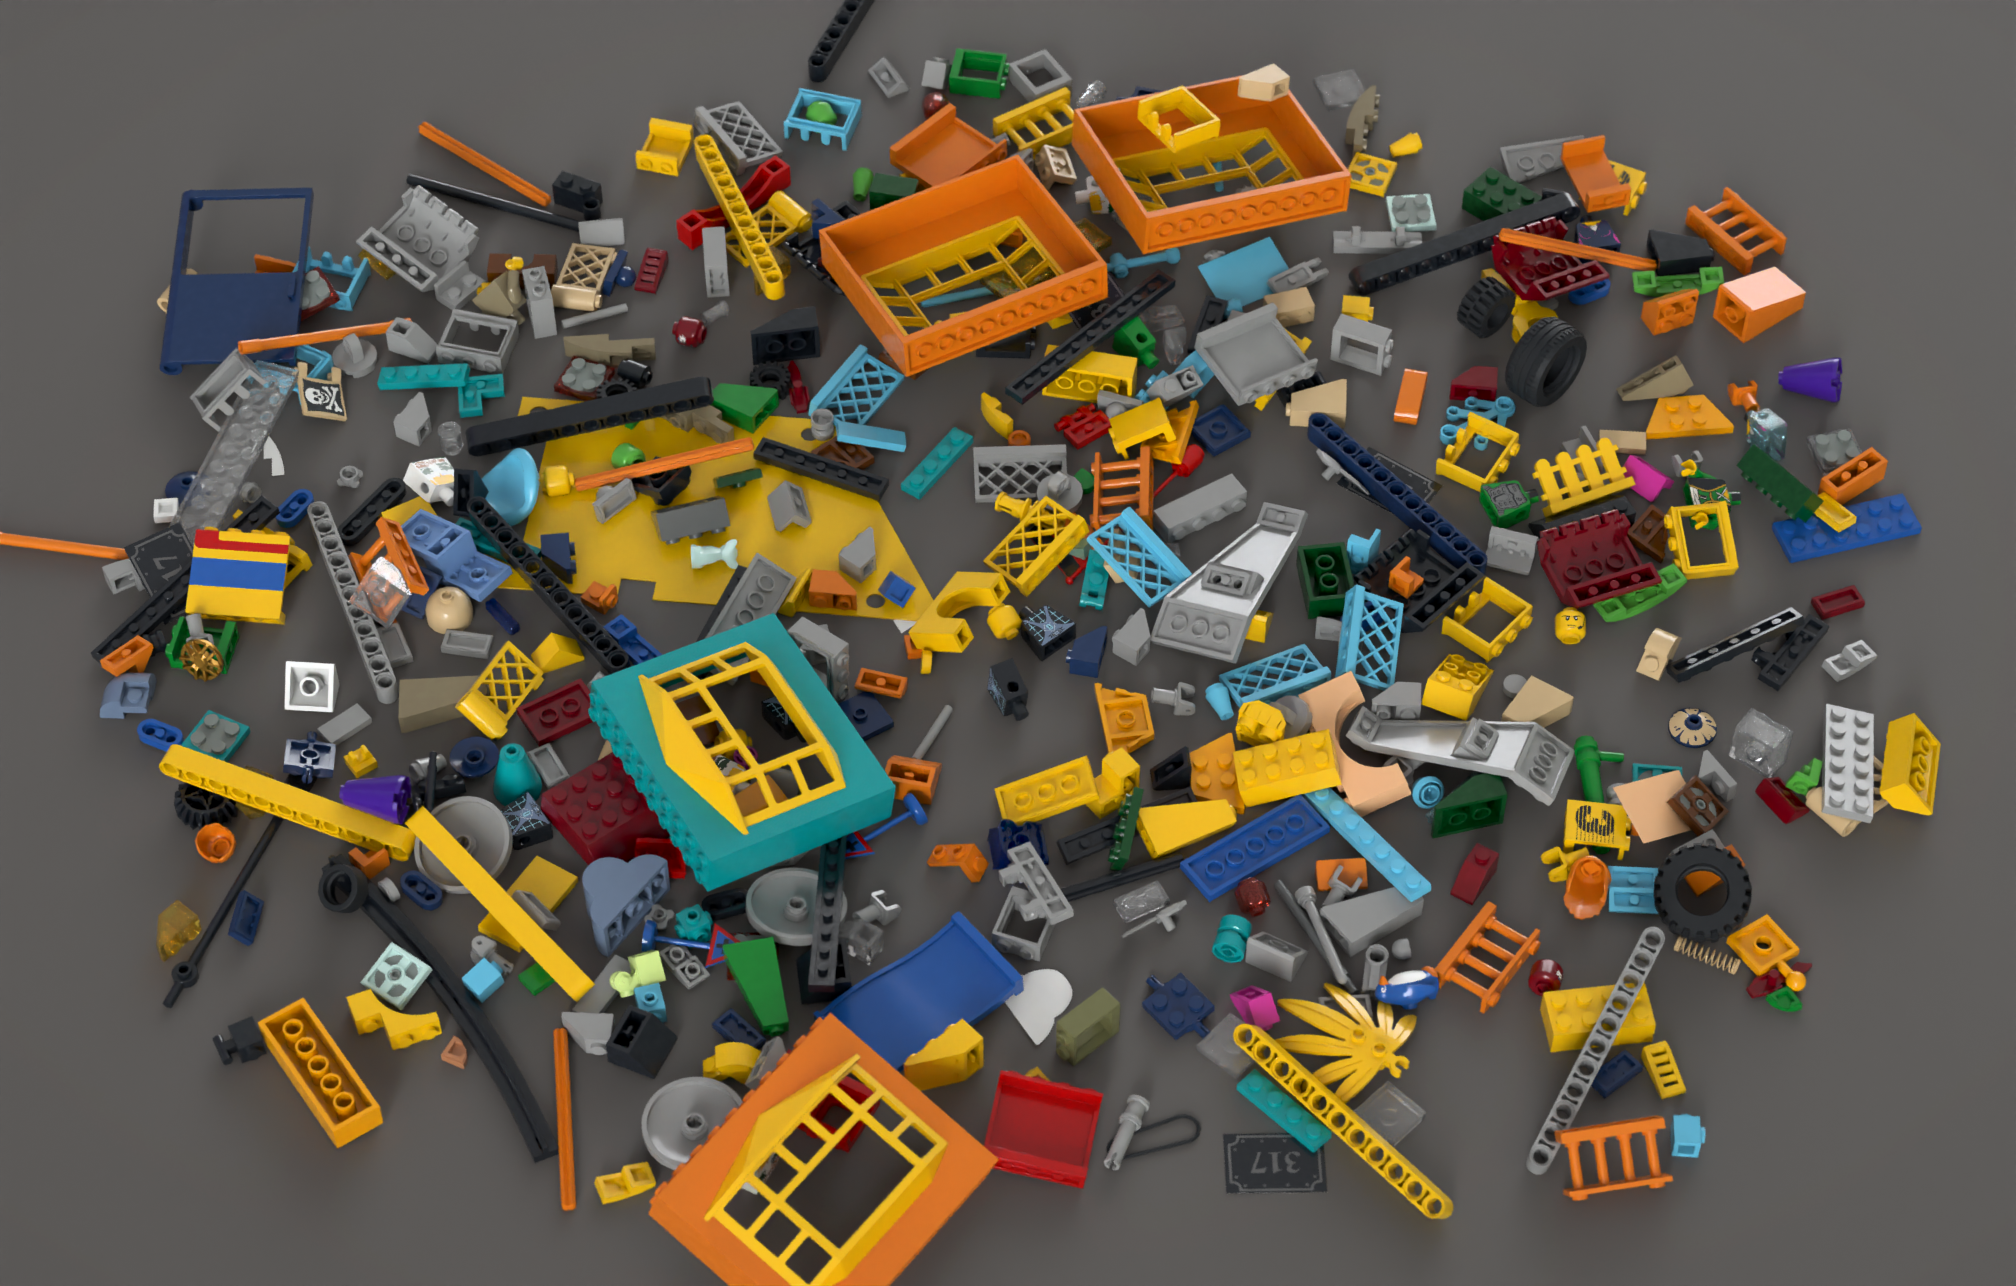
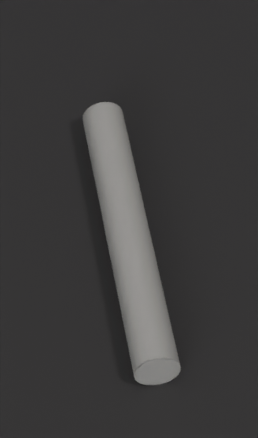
M626 303L567 318L561 320L563 329L625 313L628 312Z
M944 706L912 758L923 759L953 712L951 706Z

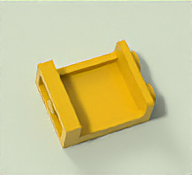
M651 118L649 122V136L642 151L637 150L635 154L637 169L678 176L694 142L693 125Z
M1160 397L1109 419L1112 428H1109L1108 431L1113 440V445L1117 454L1122 453L1125 460L1129 459L1126 448L1163 432L1168 443L1176 440L1175 433Z

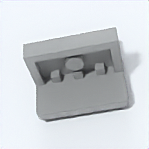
M1492 526L1486 551L1488 558L1487 566L1529 575L1539 538L1526 533Z

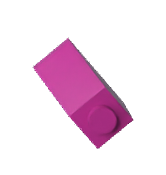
M1251 985L1229 994L1246 1024L1259 1026L1266 1031L1273 1027L1272 1024L1280 1021L1271 992Z

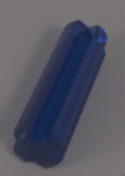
M491 598L486 601V609L510 635L520 631V624L497 599Z

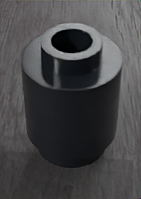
M632 359L622 360L617 370V375L623 378V381L626 379L630 380V383L633 382L636 386L642 388L648 385L653 377L650 366Z

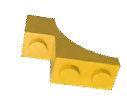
M371 989L346 997L358 1035L371 1033L378 1028L384 1027L392 1050L407 1048L411 1044L430 1040L442 1034L436 1012L424 1015H408L395 1012L384 1006L375 997Z

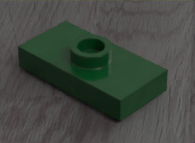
M756 467L715 477L713 483L716 488L732 485L733 488L746 486V481L762 478L763 475L761 469Z

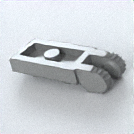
M1316 257L1270 278L1267 281V285L1274 294L1308 287L1325 278L1329 271L1327 268L1315 273L1311 271L1322 263L1320 258Z

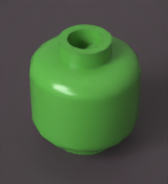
M816 101L807 108L806 120L835 125L837 115L829 103Z
M623 443L612 453L611 462L613 467L617 469L646 462V457L639 448L630 443Z

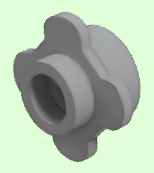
M1211 250L1204 255L1205 260L1203 264L1224 256L1225 251Z
M345 466L340 470V478L337 480V484L341 487L357 488L360 485L359 479L363 476V472L354 466Z
M655 904L652 906L650 914L644 917V921L646 923L647 920H653L657 922L658 930H664L669 926L670 919L674 918V912L662 908L660 904Z

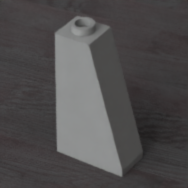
M1396 887L1324 906L1320 909V917L1327 933L1349 957H1352L1422 915L1424 899L1421 896L1410 902Z

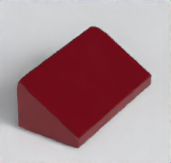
M1780 777L1764 778L1756 788L1755 793L1784 824L1791 823L1810 811L1791 789L1785 787L1786 784Z

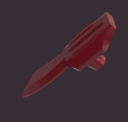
M791 361L787 367L793 388L789 389L790 401L797 413H805L810 403L808 387H803L799 369L795 362Z
M1796 962L1791 969L1804 974L1812 967V964ZM1772 969L1765 974L1755 977L1746 991L1752 999L1767 996V994L1781 989L1782 984L1786 983V978L1782 973L1779 974L1777 970Z

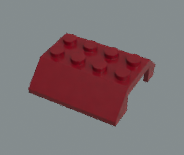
M1552 216L1513 230L1563 240L1569 228L1562 220L1556 221V218ZM1498 235L1493 236L1494 245H1491L1495 270L1521 300L1545 301L1608 279L1610 276L1597 260L1582 264L1574 256L1503 242L1499 240Z
M1617 509L1601 513V519L1599 515L1580 519L1581 528L1578 521L1560 525L1559 532L1556 527L1540 531L1541 538L1537 541L1541 566L1561 603L1578 609L1662 583L1653 563L1643 564L1627 536L1631 524L1625 513L1620 515Z

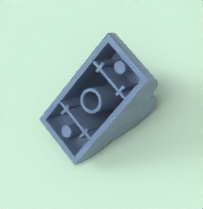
M650 854L635 857L628 863L618 858L605 857L595 860L587 866L583 873L582 882L587 914L592 921L594 942L597 950L608 958L640 924L644 917L650 913L652 906L658 904L671 890L667 860Z

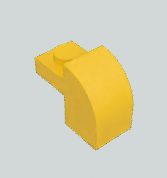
M739 1042L715 1046V1054L703 1060V1077L717 1081L732 1077L745 1084L761 1051L748 1044Z

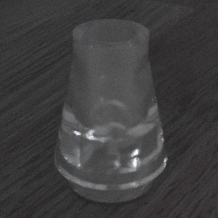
M1099 80L1090 81L1081 95L1075 100L1079 108L1088 107L1103 99L1107 93L1106 87Z

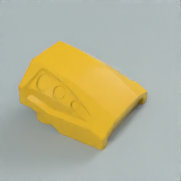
M1260 700L1242 704L1238 711L1239 715L1236 726L1238 740L1254 747L1284 740L1286 722L1280 710Z

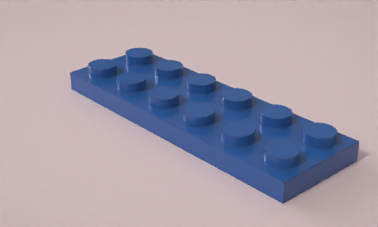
M1903 493L1844 506L1857 517L1855 524L1839 533L1815 514L1806 523L1797 518L1796 521L1794 519L1774 522L1772 525V531L1789 563L1920 534L1922 529Z
M1297 795L1180 862V869L1205 898L1211 902L1328 834L1330 826L1302 795Z

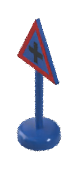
M912 793L906 794L903 802L907 811L862 838L858 831L848 834L846 859L875 854L867 842L910 816L918 825L926 824L928 822L927 816Z
M647 920L642 938V952L655 950L657 942L709 949L705 968L725 962L723 945L740 941L716 923L711 943L658 936L657 922Z

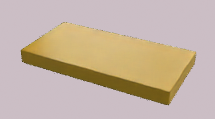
M1087 755L995 788L1001 816L1007 832L1100 799Z
M536 856L507 890V893L512 896L516 890L532 892L553 913L578 883V877ZM490 912L478 925L479 932L520 953L524 948Z

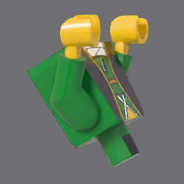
M1692 459L1681 463V466L1685 468V470L1681 471V475L1683 477L1687 475L1690 477L1687 478L1682 487L1686 506L1726 501L1728 513H1730L1731 506L1741 504L1740 492H1728L1726 482L1723 479H1717L1702 472L1697 468L1696 463ZM1700 511L1694 516H1688L1691 528L1695 527L1696 530L1700 528L1715 530L1719 526L1717 514L1706 515Z

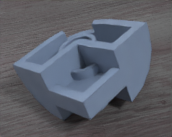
M124 673L111 679L104 689L100 706V718L125 719L126 713H147L149 702L153 700L157 680L155 674Z

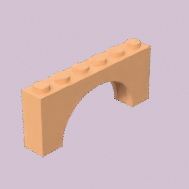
M1352 671L1298 695L1299 698L1309 705V711L1312 713L1310 733L1329 729L1336 749L1342 785H1338L1337 789L1339 793L1345 792L1347 797L1343 798V800L1360 817L1411 795L1408 783L1398 763L1387 767L1365 766L1349 758L1340 747V732L1346 717L1355 707L1365 702Z

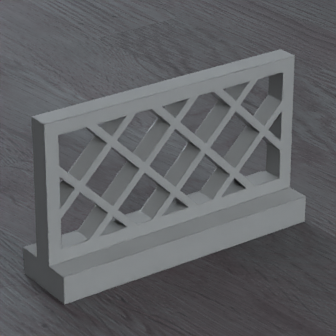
M739 101L706 110L703 106L695 108L694 126L702 135H710L714 139L724 161L737 176L745 174L746 167L766 162L775 155L778 158L783 157V151ZM734 110H738L739 113H740V115L733 114V113H729V112H730V111H734ZM713 116L722 117V121L714 119ZM726 119H730V120L737 121V124H733V123H729V122H725V121H726ZM740 123L750 124L752 127L741 126ZM722 128H726V129H730V130H734V131H733V133H729V132H725ZM737 131H738V132L746 133V134H748V136L745 137V136L737 135L736 133H737ZM751 136H759L762 138V141L753 139ZM734 141L742 142L745 144L744 146L737 145L734 143ZM748 144L759 146V149L757 150L749 148L747 146ZM762 149H771L773 150V152H765L762 151ZM744 153L754 155L756 157L747 159V156Z
M1066 444L973 447L975 503L995 502L998 497L997 494H1000L1009 483L1017 491L1013 494H1008V496L1023 501L1027 498L1037 501L1036 493L1030 494L1025 489L1031 483L1038 487L1040 482L1037 478L1043 472L1048 476L1052 475L1053 473L1048 470L1051 465L1062 464L1061 472L1067 474ZM1028 465H1035L1039 468L1033 476L1024 469ZM1005 466H1012L1016 469L1010 476L1001 470ZM979 467H990L993 471L985 477L979 472ZM1020 473L1029 479L1022 486L1013 480ZM996 474L1005 479L999 487L990 481ZM986 484L994 490L990 495H980V489Z

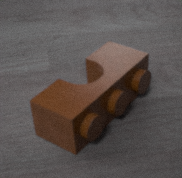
M489 254L488 282L492 283L504 272L510 271V269L506 268L505 263L508 259H512V254ZM534 254L531 264L522 267L521 270H517L519 272L520 289H525L522 270L541 266L545 267L550 289H552V286L557 282L558 274L556 254Z

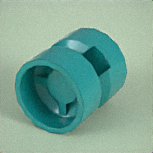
M1238 915L1223 916L1213 943V954L1218 959L1229 963L1242 961L1246 952L1247 941L1252 931L1251 923Z

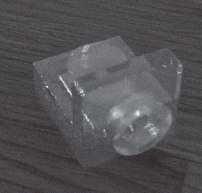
M1185 327L1164 331L1163 348L1171 365L1180 364V354H1183V345L1186 344L1187 330Z

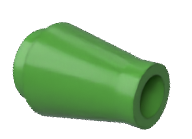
M858 168L853 174V198L856 201L866 200L874 178L873 172L870 169Z

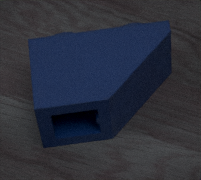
M569 532L540 535L541 554L544 564L555 576L567 584H573L572 574H577L576 560H571V556H576L575 542H570Z

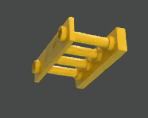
M1064 87L993 118V135L997 137L1005 132L1018 146V152L1028 148L1033 149V160L1043 145L1060 148L1072 143L1073 123L1062 127L1053 117L1054 114L1063 111L1073 122L1074 111L1070 107V91L1067 87ZM1045 119L1054 131L1044 135L1034 123ZM1026 127L1036 139L1026 143L1016 131Z

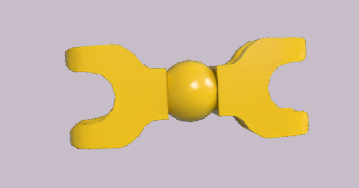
M1493 268L1481 271V279L1489 276L1494 277L1514 292ZM1514 292L1516 300L1511 313L1514 316L1511 336L1517 344L1523 334L1538 320L1544 317L1558 318L1555 311L1540 306L1537 301L1521 300Z

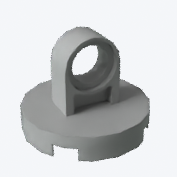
M354 333L343 337V342L333 351V366L341 369V376L347 374L353 375V378H359L371 373L375 369V363L378 362L375 346L369 341L358 339Z
M1058 471L1042 479L1037 487L1036 495L1038 501L1048 496L1073 513L1082 504L1083 489L1081 483L1075 477ZM1049 505L1044 508L1049 513L1054 514L1053 508Z
M1285 696L1276 702H1270V706L1281 711L1286 722L1284 739L1305 735L1311 727L1312 713L1309 711V705L1297 696Z

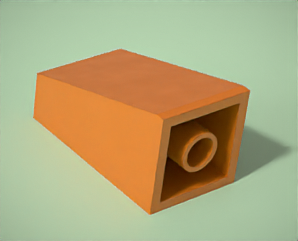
M1772 267L1720 285L1713 318L1741 342L1745 343L1802 309L1806 292L1790 280L1786 274L1776 267Z

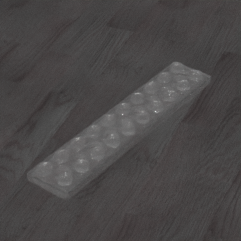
M260 360L256 361L255 366L266 383L262 385L251 375L248 376L244 387L248 389L250 396L247 399H243L238 395L232 406L234 413L227 416L169 525L170 527L180 522L193 548L196 529L204 530L205 527H215L220 531L298 381L299 370Z

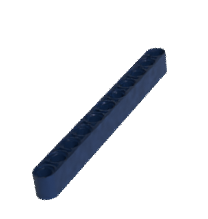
M1314 413L1309 417L1307 437L1316 447L1338 462L1344 471L1360 482L1372 496L1415 532L1420 529L1430 536L1429 545L1455 568L1459 569L1467 562L1483 574H1486L1488 558L1480 548L1328 416L1322 413Z

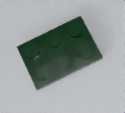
M1134 787L1129 794H1125L1124 801L1121 800L1118 815H1121L1113 831V838L1116 841L1114 846L1110 848L1107 861L1111 862V871L1121 870L1129 860L1144 791L1142 788Z

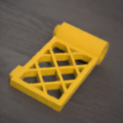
M783 191L774 193L769 199L768 204L752 215L759 229L760 227H772L771 233H762L764 239H770V242L767 243L770 251L791 234L809 230L813 221L811 214ZM767 213L773 217L772 221H761V218ZM775 227L787 228L782 233H775ZM729 231L725 234L726 251L743 266L749 267L748 260L741 255L742 249L740 245H729L727 243L731 239H736L733 231Z
M508 640L470 690L459 700L455 708L490 740L494 738L499 740L507 732V721L516 711V708L519 707L532 688L537 690L545 680L541 677L544 672ZM507 650L514 656L515 663H506L505 652ZM493 668H501L503 680H494ZM507 668H516L518 680H509ZM522 668H528L534 674L531 680H524ZM481 684H489L490 696H484L478 690ZM495 684H504L505 696H496ZM510 684H519V696L511 695ZM497 701L507 702L508 711L506 714L498 708Z

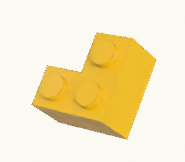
M1122 747L1114 752H1109L1102 759V774L1094 778L1100 799L1086 805L1099 819L1118 809L1121 800L1124 801L1126 793L1129 794L1134 787L1139 788L1140 765Z

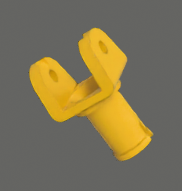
M1554 847L1545 851L1541 855V860L1544 864L1556 862L1561 864V866L1552 869L1548 873L1549 880L1551 882L1567 880L1568 871H1570L1573 863L1579 858L1589 855L1587 847L1567 854L1562 852L1560 847Z

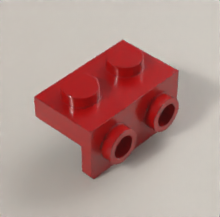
M650 837L636 839L634 858L647 854L660 856L667 860L669 878L685 879L686 863L683 860L682 852L672 844L671 839H654Z

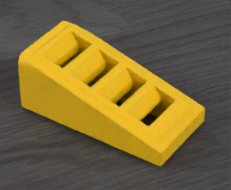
M1667 1041L1643 1047L1641 1059L1661 1100L1686 1093V1088ZM1665 1063L1664 1066L1656 1067V1065ZM1670 1073V1075L1660 1077L1662 1074ZM1673 1081L1675 1083V1085H1671L1668 1087H1664L1663 1085Z

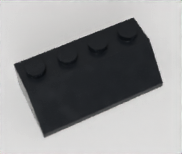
M1609 495L1528 524V527L1534 536H1537L1540 540V531L1556 527L1559 532L1560 525L1578 521L1581 528L1580 519L1599 515L1601 519V513L1617 509L1620 515L1625 513L1631 527L1635 523L1636 511L1625 496Z

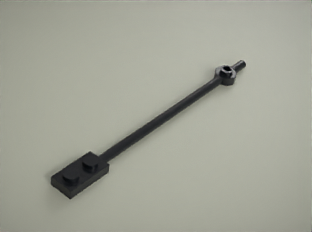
M289 773L284 783L310 792L317 777L313 776L312 782L307 784L308 778H306V783L302 781L303 775H291ZM274 815L188 961L178 963L172 969L174 985L163 1001V1005L167 1008H172L183 988L192 987L197 983L199 979L197 964L284 818Z

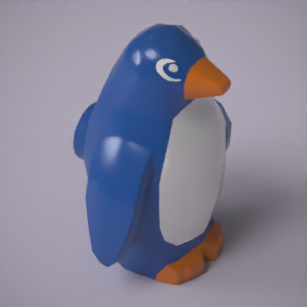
M1425 966L1421 971L1398 973L1389 981L1386 980L1385 976H1381L1379 984L1375 989V996L1379 1001L1402 1005L1403 1009H1415L1418 1007V1002L1426 997L1430 1000L1436 998L1439 990L1437 971L1433 967Z

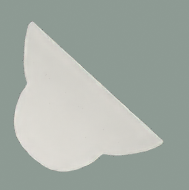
M1041 969L1021 975L1023 977L1024 991L1017 996L1013 994L1005 1001L1035 1045H1039L1048 1036L1053 1027L1055 1017L1064 1012L1072 999V988L1063 974L1052 969Z

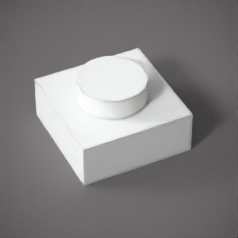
M178 498L154 500L153 518L155 523L179 521Z

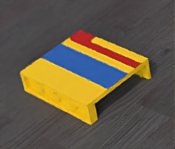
M205 527L204 530L196 529L185 613L188 616L201 614V619L285 625L286 615L282 612L289 549L290 545H295V541L285 532H274V535L265 534L264 531L251 530V533H243L235 528H229L227 531H218L215 527Z

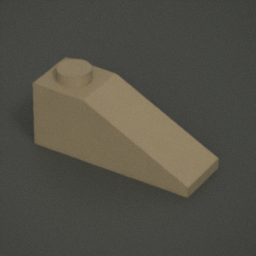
M1675 355L1616 388L1623 401L1673 397L1686 392L1693 386V383L1683 364Z

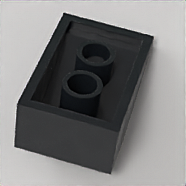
M815 306L792 309L750 331L753 365H758L759 363L766 364V361L773 363L774 361L784 362L820 357L819 325Z

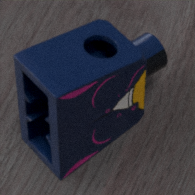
M1586 215L1576 225L1574 243L1620 253L1621 243L1606 220L1594 221L1592 216ZM1577 257V259L1582 264H1586L1592 261Z

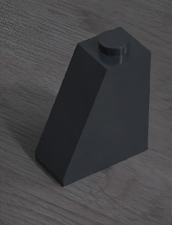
M1649 230L1646 246L1651 259L1656 261L1657 268L1655 271L1657 277L1699 272L1700 268L1710 267L1711 261H1714L1713 249L1709 248L1706 239L1658 230Z

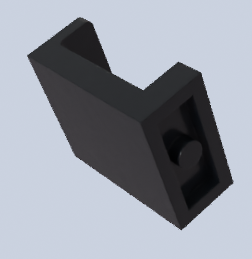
M1036 326L976 349V357L1030 359L1031 350H1035V336H1031V333H1036Z

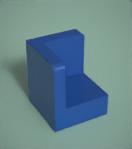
M890 570L878 591L884 597L903 608L916 588L910 582Z

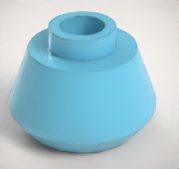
M1433 776L1418 778L1412 786V796L1416 805L1424 809L1435 807L1444 796L1443 783Z

